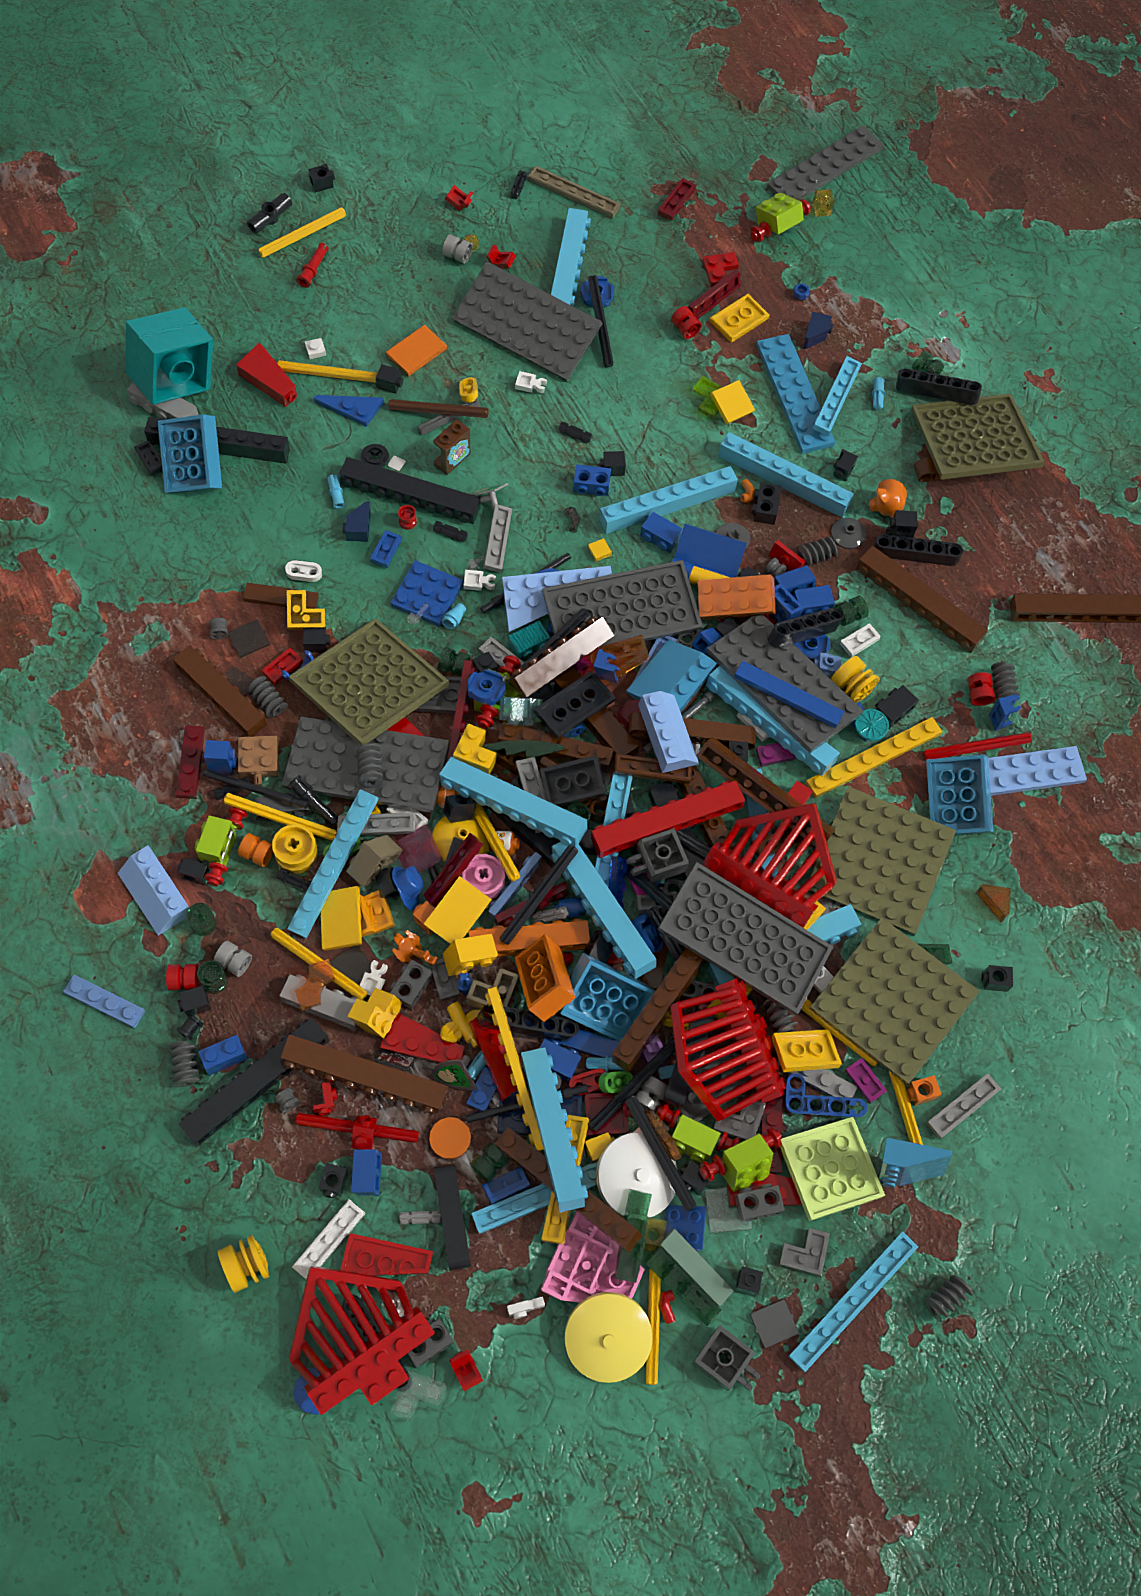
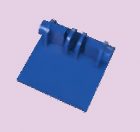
M668 1205L666 1207L663 1239L672 1229H675L697 1252L703 1250L706 1206H696L694 1209L686 1211L681 1205Z

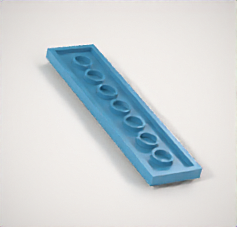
M789 334L757 341V349L801 453L804 454L833 447L835 440L831 431L826 436L812 429L821 408Z

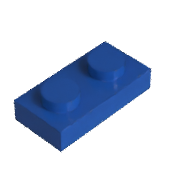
M385 530L370 561L388 568L402 541V536Z
M483 1068L476 1082L478 1090L472 1091L466 1103L467 1106L478 1111L488 1109L497 1090V1086L494 1085L491 1078L492 1074L489 1068Z

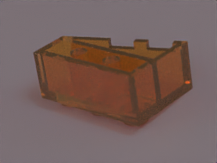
M643 635L601 646L590 652L593 666L599 649L613 654L616 660L608 659L609 664L616 665L619 668V671H615L618 679L649 659ZM600 679L606 687L613 683Z

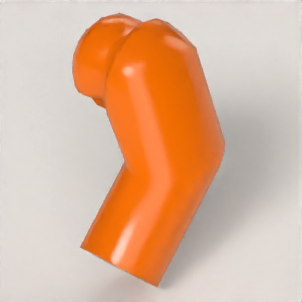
M744 479L741 482V486L746 492L742 494L743 497H740L743 503L748 504L753 501L755 488L748 479Z

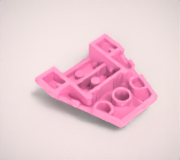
M576 1211L568 1225L564 1245L558 1244L547 1267L541 1291L558 1300L577 1303L601 1292H616L632 1299L645 1269L627 1251L623 1250L616 1242Z

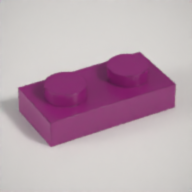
M780 743L756 748L761 767L797 759L794 754L783 748Z
M862 1058L845 1069L846 1074L869 1104L887 1092Z

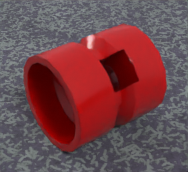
M687 306L677 309L671 317V322L679 329V332L685 339L694 337L702 328V323Z
M979 672L967 678L972 705L985 706L995 701L991 674Z
M168 964L166 971L167 989L174 991L182 987L185 990L199 987L198 964H185L184 968L178 964Z

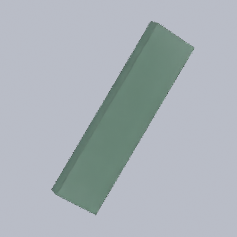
M672 1229L658 1244L717 1306L720 1307L734 1291L675 1229Z

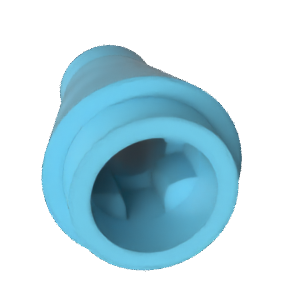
M458 603L454 608L445 613L442 619L443 625L450 630L457 628L466 611V607Z

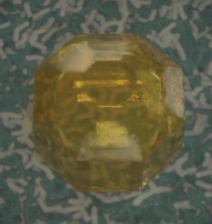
M473 234L465 235L464 240L473 244L472 251L477 250L479 246L478 237Z

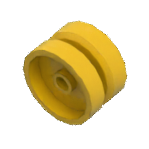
M299 824L287 825L275 834L272 841V850L280 868L288 870L289 873L301 874L310 870L315 865L318 858V848L315 838L308 828Z

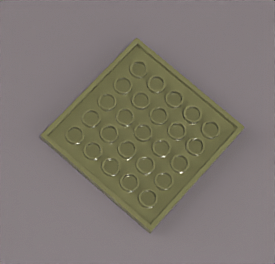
M1012 394L980 397L979 402L974 405L953 401L912 405L911 411L941 480L1041 468L1044 466V460Z
M376 618L289 676V681L360 746L369 743L449 686V680Z
M848 786L831 826L835 829V832L827 841L837 883L822 898L844 907L851 904L854 911L878 921L882 917L897 929L915 936L956 830ZM820 856L818 857L811 877L822 866ZM825 875L808 892L814 894L827 883Z
M881 917L812 1004L810 1010L908 1085L979 993V990Z

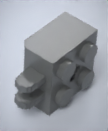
M675 828L639 840L636 846L638 854L626 860L628 865L641 862L642 866L632 869L631 874L636 876L646 873L648 880L652 883L684 873L689 865Z
M721 1325L716 1328L692 1363L726 1391H729L735 1382L748 1391L752 1390L751 1383L740 1376L743 1370L754 1379H759L761 1376L748 1365L755 1352ZM725 1353L728 1363H721L719 1354L723 1355Z

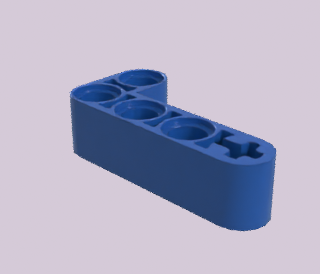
M791 1074L786 1080L785 1106L792 1113L862 1117L867 1112L866 1102L859 1098L805 1095V1079L800 1074ZM791 1078H800L801 1086L798 1089H793L790 1086ZM792 1098L800 1100V1107L796 1110L791 1109L789 1106V1101ZM813 1099H818L821 1102V1108L817 1111H813L810 1108V1102ZM834 1100H838L842 1104L839 1112H834L831 1109V1103ZM845 1100L849 1101L847 1105H856L858 1101L859 1105L863 1107L862 1110L856 1113L854 1109H847L848 1113H845Z

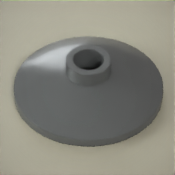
M842 518L837 520L832 526V539L842 548H858L866 539V529L856 519Z

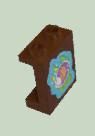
M458 419L433 440V443L441 450V455L434 461V466L444 474L448 475L471 454L470 428Z

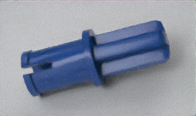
M460 973L458 975L457 987L460 993L468 995L473 981L469 973Z

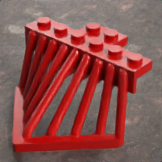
M815 803L736 820L723 843L717 842L713 845L702 866L803 928L813 912L818 908L815 902L828 893L837 883ZM802 815L763 871L761 869L762 865L793 822L795 816ZM784 819L756 861L752 864L751 860L772 827H774L776 820ZM810 819V831L777 875L773 877L772 874L780 860ZM766 823L743 857L740 856L742 849L757 829L758 824ZM749 826L734 849L731 850L730 845L739 830ZM815 838L817 848L786 884L782 883L790 869ZM820 856L822 866L797 891H794V886ZM825 875L827 883L809 898H805L804 895Z
M737 978L716 986L715 992L670 1005L678 1071L717 1121L726 1119L760 1099L762 1103H765L786 1093L785 1080L779 1076L777 1071L779 1069L778 1063L774 1057H771V1053L774 1052V1044L771 1036H768L765 1030L767 1028L766 1022L763 1017H760L759 1013L754 1015V1005L751 1000L747 999L745 994L747 992L746 986L743 981H739ZM718 999L722 1003L684 1016L682 1014V1009ZM721 1012H725L727 1015L701 1026L684 1030V1024ZM731 1025L732 1029L686 1046V1039ZM736 1037L737 1041L733 1044L688 1062V1055ZM741 1050L742 1052L741 1055L700 1074L695 1075L692 1071L735 1051ZM744 1062L747 1064L745 1068L706 1087L701 1083ZM751 1074L752 1079L716 1098L711 1096V1093ZM754 1087L757 1088L756 1093L724 1110L719 1106Z
M311 1266L306 1279L288 1359L307 1381L308 1384L304 1386L306 1393L319 1413L323 1415L359 1388L372 1406L399 1387L409 1377L398 1360L435 1334L421 1310L417 1306L412 1309L405 1289L399 1280ZM324 1279L333 1280L369 1339L366 1343L360 1337ZM346 1283L356 1285L380 1329V1333L376 1334ZM316 1284L357 1349L353 1352L314 1294ZM366 1286L376 1287L391 1318V1325L388 1326ZM387 1289L397 1292L404 1310V1315L401 1318ZM311 1306L345 1358L342 1360L337 1356L309 1317ZM306 1328L333 1365L331 1368H328L304 1339ZM301 1350L321 1375L318 1377L314 1376L300 1361Z

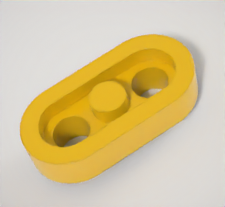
M469 377L460 381L459 390L462 401L467 403L475 401L478 397L476 379Z

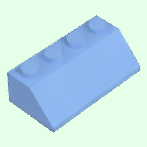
M663 691L642 695L638 706L662 773L698 765L699 762L675 696Z
M149 846L131 855L118 872V875L158 936L193 915L188 904Z

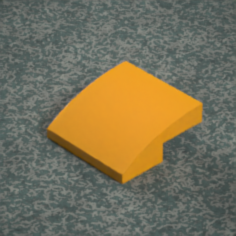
M379 890L366 896L360 895L362 937L395 926L387 898H381Z

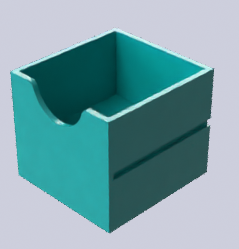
M185 307L126 321L125 373L139 387V390L152 405L210 390L213 338Z

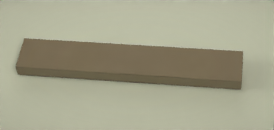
M536 165L528 175V181L612 219L620 209V203Z

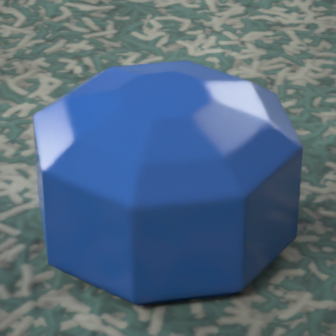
M800 283L794 287V298L806 300L809 296L810 289L806 284Z

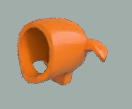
M886 479L881 481L876 490V497L869 501V506L872 512L878 511L883 516L893 517L896 510L904 509L907 490L897 480Z

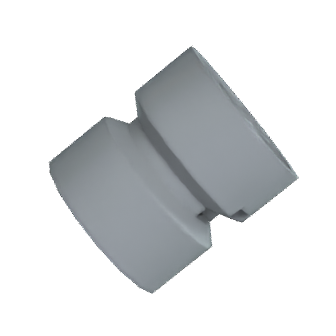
M450 234L444 242L442 254L451 259L455 257L456 261L466 264L471 256L473 244L464 239L460 241L459 237Z
M228 940L220 946L214 957L215 964L224 969L228 967V971L237 977H240L247 970L252 960V954L243 949L238 950V946Z
M650 1077L641 1086L642 1090H638L635 1096L646 1113L655 1115L660 1106L659 1100H663L667 1086L660 1080Z

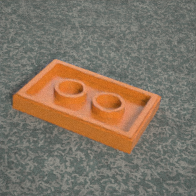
M423 325L386 351V356L409 377L447 350V345L426 325Z

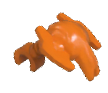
M405 930L407 937H403L400 933H396L393 939L397 944V950L392 948V952L401 962L407 961L410 963L412 960L410 957L416 956L434 966L438 957L429 954L428 950L425 952L421 950L420 938L416 934Z

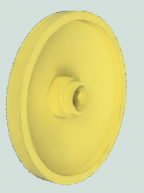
M601 1292L591 1295L581 1301L568 1318L565 1328L566 1351L575 1368L586 1377L605 1383L622 1381L634 1375L644 1365L650 1354L652 1329L649 1319L643 1308L626 1295L616 1292Z

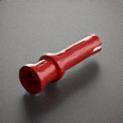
M319 243L309 263L303 266L301 275L297 276L296 281L300 286L308 288L311 285L312 278L317 274L316 269L329 250L328 246L323 249L325 243Z

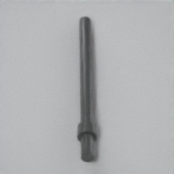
M712 691L705 692L697 703L682 714V718L692 717L704 705L710 704L717 694ZM652 742L642 749L645 754L654 749Z

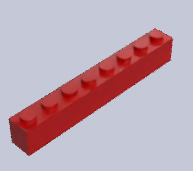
M725 781L716 788L708 787L696 795L691 793L681 800H671L664 806L651 807L647 812L634 813L630 818L624 820L617 819L610 825H599L593 829L591 840L600 859L634 847L643 838L674 828L675 831H679L741 809L745 799L737 781Z

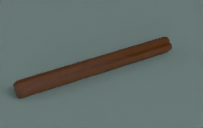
M390 399L388 403L390 410L488 418L489 415L487 407Z

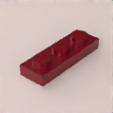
M682 178L658 209V215L672 221L696 190V184Z

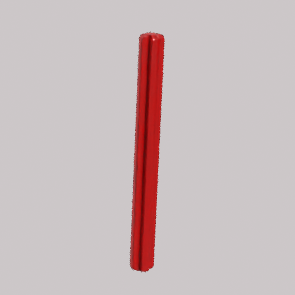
M1029 732L930 748L924 750L923 756L925 760L1027 744L1032 741V737Z
M298 1113L296 1116L297 1125L353 1133L355 1121ZM376 1125L374 1137L417 1143L419 1132Z

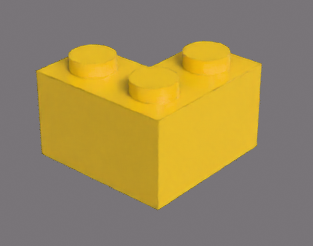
M287 590L288 631L325 627V609H306V590Z
M468 724L453 754V758L491 774L496 761V753L482 748L485 742L486 730Z
M492 934L455 939L443 953L448 976L456 975V977H459L460 973H468L474 966L488 967L498 957Z
M374 988L368 1002L356 999L347 1017L364 1031L384 1039L390 1031L392 1022L399 1013L403 1002L393 994Z

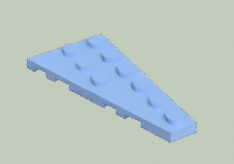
M611 566L502 577L508 633L548 615L542 588L612 574Z

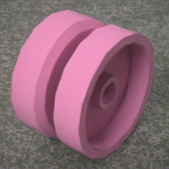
M488 854L476 855L462 873L463 879L491 898L492 901H496L500 897V891L505 886V871L496 857Z

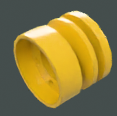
M854 656L846 661L831 677V680L842 691L845 690L844 693L855 703L865 699L880 680L876 674L873 675L871 669L863 672L866 664L858 656Z
M253 1235L247 1236L249 1247H246L242 1239L239 1240L240 1251L236 1252L231 1244L217 1250L223 1271L234 1293L248 1287L247 1276L251 1275L256 1283L259 1282L258 1271H260L264 1279L270 1277L266 1256L261 1245L255 1240Z

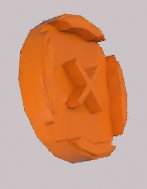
M447 1117L434 1124L430 1131L429 1141L432 1150L437 1156L447 1160L457 1159L467 1152L471 1142V1134L463 1121L458 1118Z

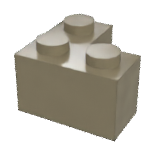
M388 835L364 841L358 848V854L351 859L350 866L346 872L362 887L369 885L376 880L375 876L383 868L395 863L403 849Z
M500 968L493 986H497L503 1006L509 1007L519 983V975ZM473 980L466 998L467 1005L481 1010L488 1004L485 995L488 993L487 989L493 986Z

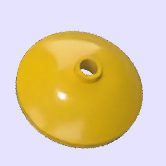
M445 816L438 821L432 833L434 851L444 862L446 861L453 837L465 840L469 833L475 835L484 844L476 855L487 854L490 844L475 816L472 817V820L451 823ZM463 832L466 836H461L460 833Z

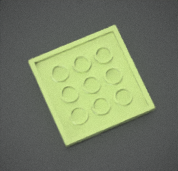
M854 1117L781 1139L780 1148L808 1221L885 1196Z

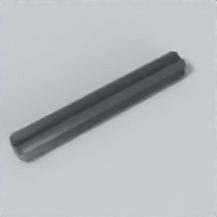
M476 398L471 403L465 402L461 405L479 407L480 403ZM440 414L418 425V431L421 435H424L460 416Z

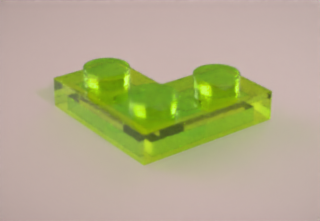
M702 376L693 387V392L705 398L698 411L713 419L719 411L710 394L722 388V386Z

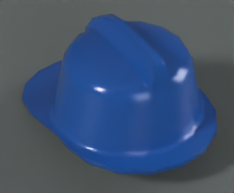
M414 866L405 869L395 867L392 870V879L407 909L414 911L420 903L419 893L423 888L422 877Z

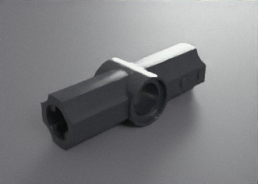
M283 193L272 202L263 203L261 206L262 210L247 221V226L256 234L267 225L275 224L278 221V216L292 206V200L286 193Z

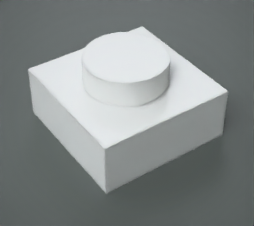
M321 338L305 342L309 359L326 356Z

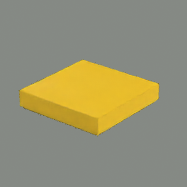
M739 380L710 394L726 425L755 411Z

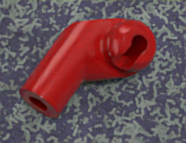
M672 1290L663 1291L660 1294V1310L666 1324L676 1320L669 1303L675 1300Z

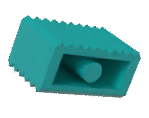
M538 621L509 635L508 645L520 660L523 658L529 659L551 637L541 621Z

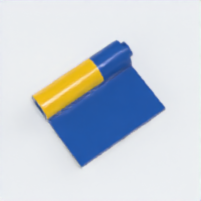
M685 523L672 562L683 560L689 582L697 586L698 580L733 578L737 576L747 543Z

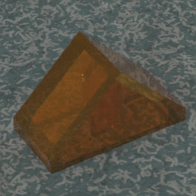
M981 885L976 894L998 920L1003 922L1010 912L1011 888Z

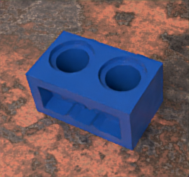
M576 464L573 492L608 496L611 468Z
M782 584L774 586L776 615L772 616L778 623L800 617L804 607Z

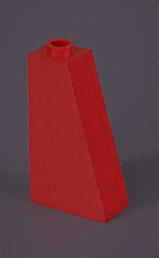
M258 343L236 364L238 376L283 406L287 407L296 399L295 384L262 344Z

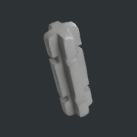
M560 907L558 909L536 912L532 918L534 923H543L565 919L569 913L566 907Z
M429 1211L401 1212L400 1224H409V1222H412V1224L440 1223L441 1211H432V1213H429Z

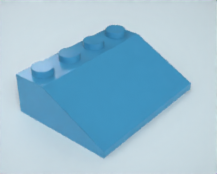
M202 414L159 420L158 430L165 493L222 489L215 416Z
M668 640L628 688L626 693L635 700H640L644 694L658 691L672 694L675 696L681 713L708 680L717 663L700 651Z
M982 754L927 759L930 820L955 829V835L993 833L988 756Z
M583 953L570 979L575 999L560 1009L559 1013L620 1042L653 996L655 990L650 985Z
M887 1138L881 1162L879 1181L885 1187L895 1188V1186H903L942 1176L945 1174L952 1151Z

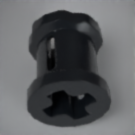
M189 1013L187 1020L176 1031L191 1041L194 1032L204 1024L197 1017Z

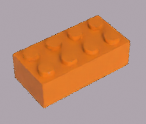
M771 574L698 580L699 616L703 620L750 617L754 615H776L774 578Z
M546 934L515 957L528 1009L543 1022L575 999L561 948Z

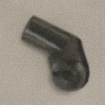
M574 507L566 508L564 515L571 519L568 530L575 533L581 518Z

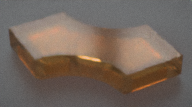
M329 959L309 965L310 973L306 983L295 990L301 1011L321 1005L322 990L329 982L335 980Z
M652 1110L646 1111V1115L670 1158L673 1161L680 1159L681 1155L676 1143L665 1129L660 1117Z

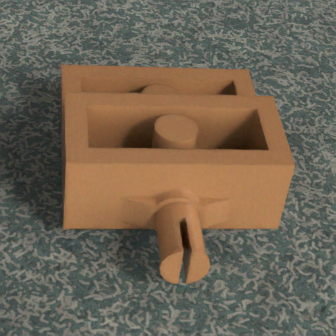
M277 736L239 737L238 773L240 778H254V784L262 786V777H279Z

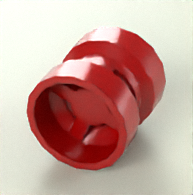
M404 505L399 508L400 527L405 530L413 529L417 524L415 508L410 505Z

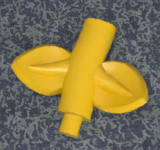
M459 1002L451 1004L447 1007V1011L452 1022L445 1023L442 1026L440 1032L442 1040L453 1043L460 1041L463 1037L467 1043H471L473 1048H477L478 1045L470 1029L469 1022L475 1019L481 1010H471L465 1015Z

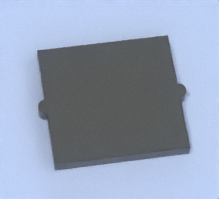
M785 1300L750 1314L756 1328L755 1333L759 1335L764 1349L799 1334L793 1321L794 1315L790 1314Z

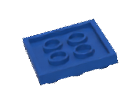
M415 560L393 597L391 607L440 627L443 615L450 610L464 585V580Z

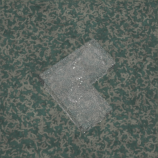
M726 1188L707 1189L704 1191L709 1234L752 1230L751 1221L741 1223L737 1208H728Z
M408 1370L412 1378L411 1387L404 1392L398 1391L390 1413L411 1421L419 1399L440 1407L448 1384Z

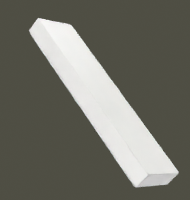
M348 1200L292 1268L307 1279L309 1268L311 1266L322 1267L363 1218L365 1212L351 1200Z

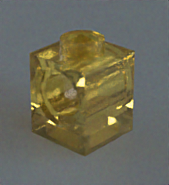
M831 189L815 190L812 202L814 216H831L834 204Z
M645 1217L641 1231L642 1237L639 1243L640 1246H644V1250L656 1252L657 1249H661L658 1244L664 1239L667 1221ZM649 1230L657 1233V1240L653 1241L648 1238L647 1233Z

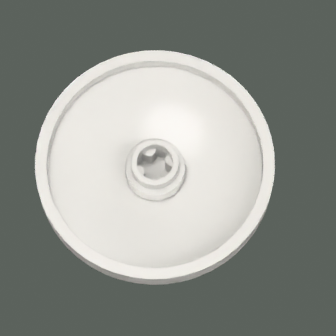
M629 1133L617 1137L605 1147L600 1155L596 1169L597 1187L604 1202L617 1214L631 1219L649 1218L663 1211L672 1201L675 1191L643 1133ZM663 1143L666 1151L668 1152L671 1160L673 1161L677 1169V1164L673 1154L671 1153L669 1148Z

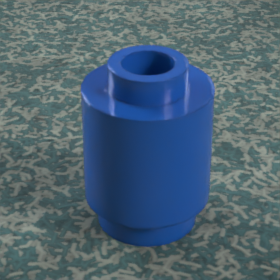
M582 898L560 899L558 904H555L557 909L560 907L567 908L569 914L566 918L578 917L580 914H584Z

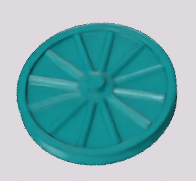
M866 709L855 720V729L862 738L869 741H877L887 734L889 722L882 712L876 709Z

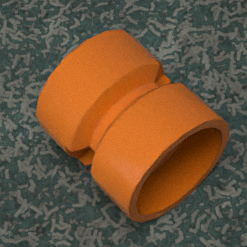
M251 833L246 834L238 849V856L246 860L251 858L253 863L261 867H265L273 855L272 843L266 840L260 841V837Z

